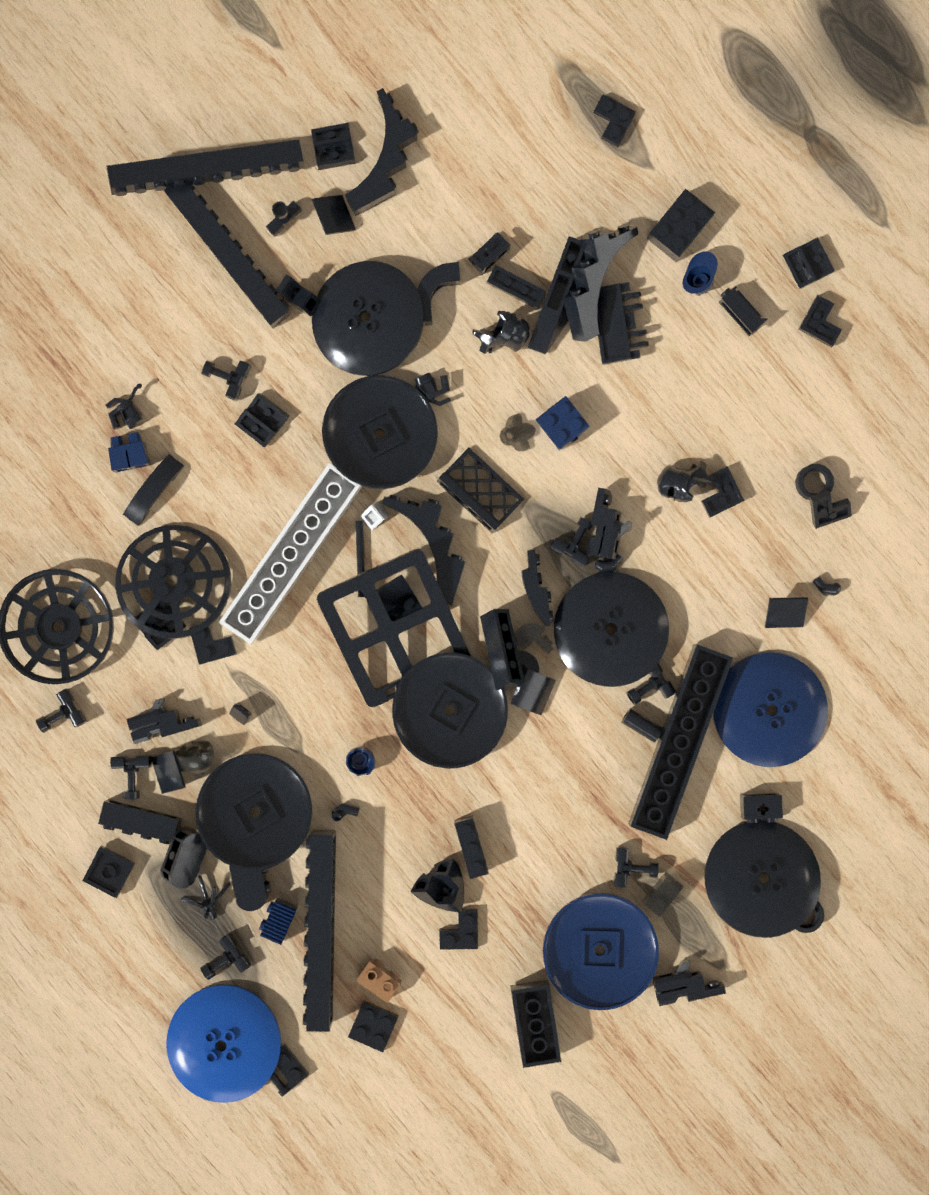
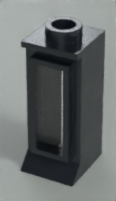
M736 286L732 290L727 288L720 295L722 299L718 303L743 331L750 336L768 319L760 318L759 312L739 290H735Z

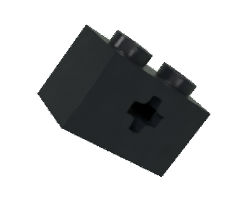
M779 793L740 795L741 818L746 820L747 823H757L758 819H766V822H777L778 818H783L782 795ZM761 804L765 806V809H762V813L757 810V808L761 807Z

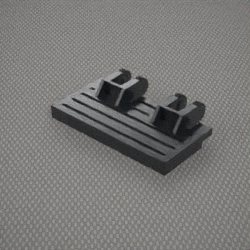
M629 282L600 287L597 321L599 328L598 340L603 365L641 358L640 350L634 349L649 346L648 341L631 344L630 338L644 336L647 334V330L628 332L630 329H636L634 312L631 311L643 308L642 303L625 306V300L641 297V292L622 294V292L631 291Z

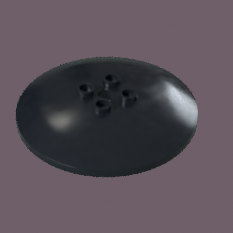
M378 261L356 262L338 270L320 289L317 297L321 301L312 315L313 335L322 354L339 369L360 376L383 374L402 364L418 345L424 327L423 302L414 283L396 267ZM364 312H369V320L363 322L361 315Z
M367 376L343 387L329 403L322 424L323 445L333 466L350 481L372 489L394 488L413 480L429 464L437 444V421L427 399L411 384L391 376ZM376 430H383L385 437L378 439L375 437L374 432Z
M619 572L598 573L575 584L561 600L554 620L555 644L564 663L581 679L604 687L628 685L649 674L661 660L669 638L667 612L656 592L642 580ZM609 623H613L617 627V631L614 634H608L605 630Z
M440 653L419 661L403 676L394 694L392 717L400 741L413 756L434 767L461 768L480 761L496 747L506 727L508 703L505 691L495 689L492 670L484 663L465 654ZM449 704L456 708L455 714L451 716L447 715L444 711L445 707Z
M266 754L240 755L222 763L204 782L196 803L197 829L207 849L223 863L242 870L268 869L290 858L304 842L312 820L311 796L300 774L285 761ZM253 807L260 809V815L256 818L250 816V810Z
M758 820L757 823L745 822L725 832L716 841L706 861L704 883L711 906L727 925L748 936L771 938L795 930L811 915L819 898L821 875L814 852L798 833L776 822ZM761 873L768 874V883L763 884L760 882L759 875Z

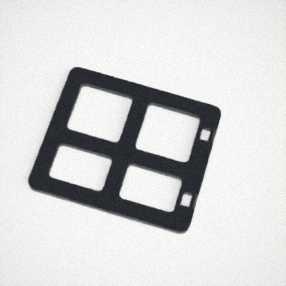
M413 549L323 590L317 595L318 605L369 707L379 706L394 698L395 692L387 696L385 690L394 686L397 689L403 676L413 667L399 639L400 633L437 617L454 650L453 653L471 656L426 556L421 549ZM414 566L431 602L396 620H391L376 590L375 583ZM356 591H362L378 627L352 639L346 631L334 602ZM384 641L387 643L398 666L401 678L382 687L374 688L358 653Z

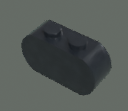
M183 827L178 829L172 836L160 873L164 880L177 888L182 889L192 885L200 871L207 847L203 843L198 831L191 827Z
M229 866L237 906L245 911L260 909L268 900L269 892H271L270 881H266L265 876L268 870H242Z

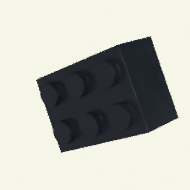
M685 188L650 231L647 239L677 262L709 223L715 212Z

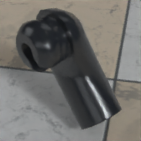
M820 576L812 581L823 595L835 596L841 590L839 583L826 584Z

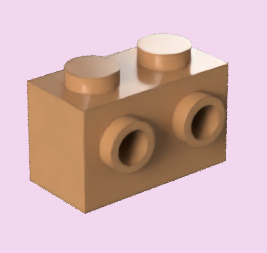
M370 958L357 976L356 981L388 1003L401 985L402 980L397 972L384 968L383 962Z

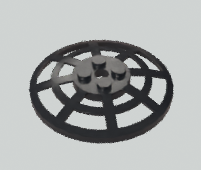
M182 525L157 527L135 539L122 555L115 577L118 602L128 619L144 632L165 639L190 637L212 625L226 607L232 585L229 563L218 544L205 533ZM170 530L187 531L201 537V539L194 546L182 541H171ZM162 532L163 542L153 545L143 554L134 548L146 537ZM207 543L218 554L223 570L211 569L207 558L201 552V549ZM172 546L188 549L189 552L183 559L173 557ZM164 548V559L155 563L148 558L154 551ZM130 554L138 560L133 569L132 583L121 585L122 568ZM195 556H198L202 561L206 571L194 573L189 564ZM142 564L151 569L148 580L137 581ZM176 576L178 579L175 585H168V577ZM225 577L224 592L216 608L207 601L212 591L213 578ZM207 579L206 589L201 597L194 592L196 580ZM150 587L154 597L147 605L142 599L139 589ZM133 591L137 602L144 609L139 619H136L127 608L122 596L123 592ZM188 597L197 603L191 609L180 613L179 603ZM160 601L169 603L172 607V614L157 612L155 608ZM202 607L211 613L209 618L200 625L189 630H183L182 619L195 614ZM151 615L162 620H174L176 632L158 631L149 628L145 623Z
M48 569L35 572L18 582L10 590L0 609L1 649L11 665L31 680L53 685L77 681L94 671L110 650L114 634V617L111 606L101 589L90 579L79 573L63 569ZM52 575L70 576L81 580L83 583L78 591L67 587H55ZM44 577L46 589L35 593L28 601L18 595L20 590L38 578ZM89 587L99 595L106 607L107 614L96 615L92 604L84 596ZM56 592L74 596L69 606L59 604ZM49 594L51 605L44 607L42 610L33 605L40 597ZM12 601L23 607L18 618V630L6 632L7 613ZM81 601L87 607L91 617L81 619L75 611ZM30 611L37 616L34 627L24 629L27 612ZM60 621L63 625V629L60 632H56L53 628L54 623ZM109 621L108 639L101 653L93 646L98 635V623ZM82 626H93L89 643L80 637ZM36 635L41 643L36 652L30 647L26 636ZM19 638L25 651L32 657L25 666L13 655L7 641L8 639ZM76 643L84 649L77 656L68 659L67 648ZM48 648L59 650L60 661L45 659L43 655ZM88 653L97 659L85 671L70 676L69 665L80 661ZM40 662L47 666L61 667L62 678H47L31 671Z

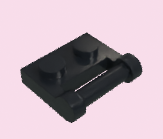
M286 1043L281 1046L277 1067L288 1080V1083L284 1085L275 1072L270 1077V1080L279 1090L280 1096L283 1097L305 1079L309 1073Z

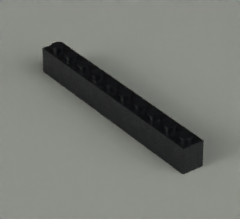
M298 139L107 165L106 168L111 194L125 196L127 193L135 192L141 194L147 190L154 189L162 191L168 187L183 188L189 184L198 186L211 181L220 183L225 179L240 180L243 177L251 176L256 178L268 173L277 175L283 171L297 172L303 169V156Z
M193 184L186 185L183 188L168 187L163 190L272 329L290 316L288 311L289 305L284 299H278L276 296L278 292L272 284L267 285L264 281L266 276L260 269L256 271L252 266L254 261L248 254L244 256L240 251L243 247L236 239L233 241L229 237L231 234L225 224L221 226L218 223L219 217L213 209L209 211L205 205L208 203L201 194L198 196L193 190L196 188Z

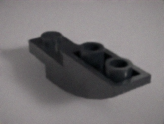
M527 550L529 570L521 571L525 592L539 619L545 626H551L550 622L554 621L553 611L549 610L548 603L552 602L551 591H547V587L539 588V584H542L541 573H537V565H540V556L535 553V550Z

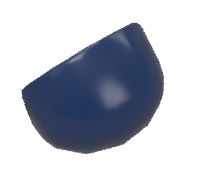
M365 747L351 749L346 756V766L349 771L357 776L371 774L375 768L373 752Z

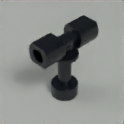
M281 201L274 203L272 212L275 218L265 226L266 229L275 237L284 229L283 224H287L290 218L293 220L302 212V209L295 201H292L288 206Z
M207 360L203 366L202 375L207 377L214 375L227 380L226 384L229 387L225 396L237 401L242 391L241 383L244 378L247 379L251 365L239 361L236 370L228 373L215 368V363Z
M580 517L577 522L580 527L572 541L567 540L565 543L555 538L550 548L559 554H566L572 558L571 561L584 567L589 556L579 551L581 547L578 544L585 531H590L593 526L590 521Z
M659 663L649 673L651 676L648 678L649 683L638 690L632 688L626 692L633 705L641 702L640 697L652 689L660 690L665 699L677 693L671 682L666 681L663 677V670Z
M69 688L56 694L62 704L59 706L60 711L48 718L42 716L36 719V724L43 733L50 730V725L63 717L65 719L70 718L75 728L87 722L82 711L76 709L73 703L75 699Z
M151 755L136 756L135 758H127V756L111 757V769L123 768V772H127L128 790L124 791V799H139L140 790H136L135 772H139V768H150L152 766Z
M616 847L615 861L618 864L617 872L614 873V887L626 888L627 876H631V872L649 873V877H658V862H650L649 865L632 864V861L628 860L629 849Z
M228 933L219 940L225 950L223 951L224 956L211 965L209 963L204 964L200 969L204 977L210 980L216 976L215 971L226 963L230 965L234 963L240 973L247 970L251 963L244 953L240 954L236 948V941Z

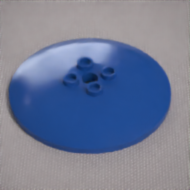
M213 985L192 994L176 1010L167 1032V1055L175 1076L191 1093L212 1102H235L256 1093L274 1073L281 1053L280 1029L272 1010L255 993L235 985ZM219 1040L226 1043V1050L218 1049L217 1042Z

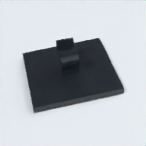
M343 195L312 199L325 235L356 230Z
M808 597L769 598L765 628L803 627Z
M175 750L151 757L162 794L186 788L181 773L184 770L182 764L179 765Z

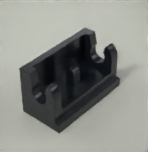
M497 232L468 260L483 275L510 250L511 245Z

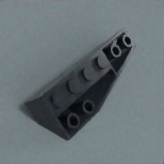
M568 237L528 349L546 355L568 323L563 296L576 288L572 267L585 259L581 240Z

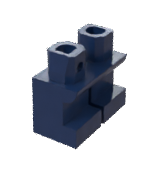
M140 433L128 434L130 444L123 445L122 436L110 438L111 448H108L111 471L117 473L132 470V468L137 469L151 466L146 443L142 441Z

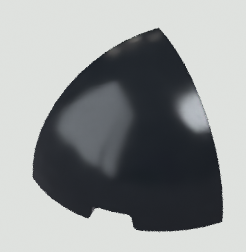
M454 859L440 861L434 864L435 868L428 874L423 873L417 879L411 893L431 906L461 913L464 902V882L461 870Z

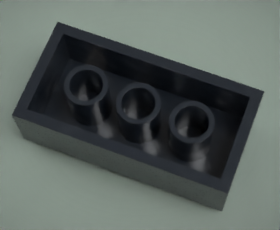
M541 980L510 985L523 1068L561 1062L549 981Z

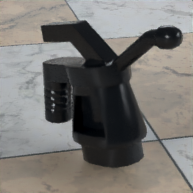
M431 373L414 379L416 388L424 395L428 402L438 406L451 402L450 397L442 401L434 400L436 397L450 391L448 375L440 376L442 389L438 391L435 378L432 377Z
M141 383L134 387L129 399L114 398L105 404L110 409L116 403H121L108 414L113 430L120 428L117 419L119 414H121L124 424L129 429L137 427L144 421L142 413L135 407L132 401L137 389L142 387Z

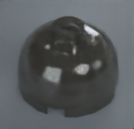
M209 741L191 742L193 746L186 747L184 744L175 750L182 771L199 776L211 767L214 761V750Z

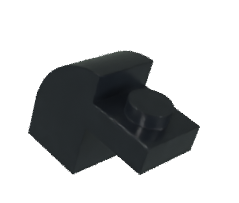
M287 274L276 289L283 299L310 317L321 302L316 295L302 287Z

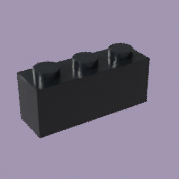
M473 815L454 820L470 879L489 874Z

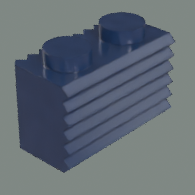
M277 898L275 902L271 901L266 911L269 913L267 920H262L259 930L262 931L260 936L281 945L298 906L280 898Z

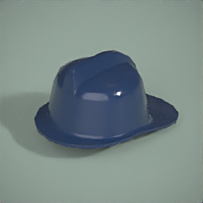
M702 251L691 259L682 281L683 288L687 292L700 296L712 288L718 266L717 258L713 253Z

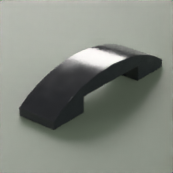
M168 454L137 491L123 515L139 526L150 512V508L169 483L174 481L184 468V465Z

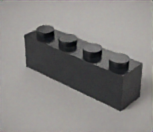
M493 609L480 616L495 689L511 690L525 683L509 609Z
M108 799L103 802L98 824L103 825V828L107 830H114L116 828L122 830V833L127 835L136 833L140 834V837L143 839L151 840L156 838L159 839L160 843L170 844L173 834L180 828L182 818Z

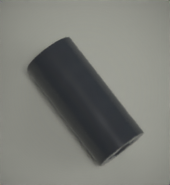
M629 708L621 723L654 743L663 730L661 726Z

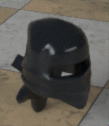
M509 311L497 312L500 318L493 331L489 332L485 328L480 330L473 329L472 331L473 335L480 339L481 346L479 351L484 354L487 352L491 354L497 345L506 346L517 352L525 345L530 336V326L527 320L520 317L516 319V314Z
M700 461L698 466L695 463L692 464L690 470L674 468L671 465L666 466L657 478L658 491L663 497H671L673 501L686 503L692 501L694 497L689 492L692 486L697 484L700 488H703L707 484L713 485L715 480L707 475V464Z

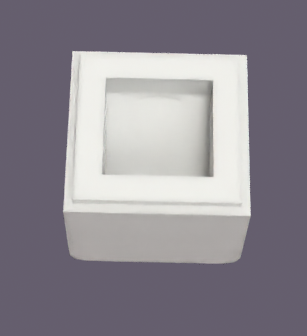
M379 502L372 504L360 515L371 530H374L390 516Z

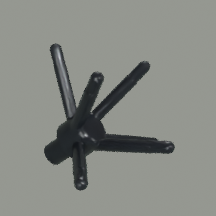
M199 875L198 879L205 900L199 903L184 896L181 898V901L201 908L205 914L204 919H207L209 916L210 920H214L217 918L215 903L228 889L230 883L228 882L216 897L217 887L214 886L211 898H209L202 876Z

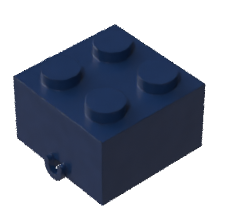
M567 396L563 397L535 419L559 451L570 442L574 443L579 439V435L590 428Z

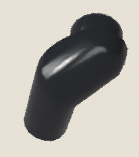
M617 554L616 560H597L595 568L601 573L613 572L623 558Z
M342 803L332 811V819L338 822L347 814L357 817L360 807Z

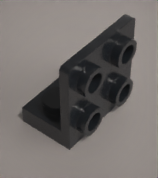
M403 575L376 589L391 620H396L422 608Z

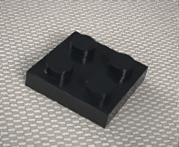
M101 845L82 881L114 898H118L135 862Z
M363 1000L348 1038L384 1052L399 1015Z

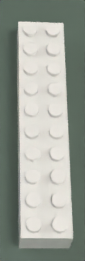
M329 463L219 623L249 644H254L362 486L344 477Z

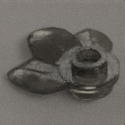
M514 414L507 419L506 427L500 431L499 438L504 445L512 446L517 451H527L530 449L527 440L535 434L536 428L531 424L523 423L521 414ZM507 433H511L512 439L507 437Z

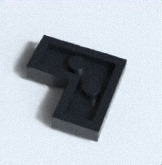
M604 94L593 112L609 121L601 139L616 147L620 145L636 115V111Z
M817 295L798 330L831 348L842 329L826 321L834 303Z
M728 466L709 475L714 478V486L718 492L701 501L709 518L745 501Z
M828 490L810 496L812 522L815 529L852 516L851 503L848 498L832 503L831 494Z
M210 626L204 631L191 636L199 665L237 655L232 636L213 641Z
M462 909L461 913L458 912L459 929H439L440 950L478 949L477 909Z

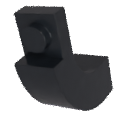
M459 262L436 266L419 283L417 290L423 302L425 326L432 325L431 301L434 294L443 287L460 285Z

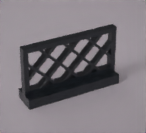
M469 447L437 480L441 487L492 534L524 500L518 492ZM468 454L474 459V466H464V458ZM453 469H461L462 479H453L449 473ZM464 469H475V479H464ZM477 469H485L488 472V479H478ZM465 482H475L476 492H467L465 490ZM478 482H489V492H478ZM491 482H499L502 485V492H492ZM479 495H489L490 505H481L479 503ZM492 495H503V505H492ZM505 495H513L518 501L514 505H506ZM493 508H503V517L500 520L493 516Z

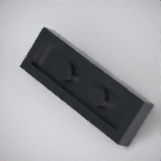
M497 265L494 266L487 280V284L538 309L546 293V290Z

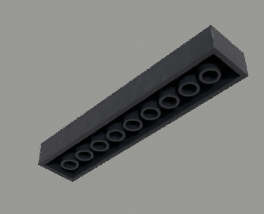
M693 644L676 691L677 693H675L628 822L630 827L665 840L668 839L733 657L698 644Z
M313 830L306 838V849H309L308 857H306V869H309V873L305 878V888H309V893L305 896V908H308V912L305 915L304 925L308 927V931L304 936V947H308L306 955H304V967H307L306 974H304L303 985L307 986V989L303 995V1006H306L305 1013H303V1025H306V1032H330L333 1023L336 830Z

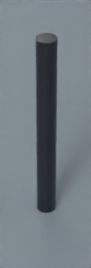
M356 521L357 575L365 572L363 521ZM358 591V597H364L362 591Z

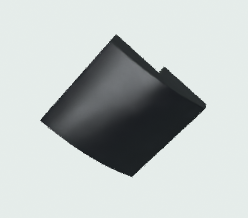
M349 123L311 129L318 170L356 164Z
M818 237L783 254L799 289L835 272Z
M257 393L248 408L242 412L235 425L265 448L290 415L263 394Z
M160 601L155 611L163 614H172V607L169 603ZM144 610L136 615L135 618L139 619ZM151 615L145 623L149 628L158 631L176 632L174 620H162ZM182 620L183 629H184L185 627H187V625H186V624L184 623V621ZM140 629L145 635L144 637L157 651L171 640L150 635Z
M525 668L523 672L525 683L517 686L510 704L542 715L556 680Z

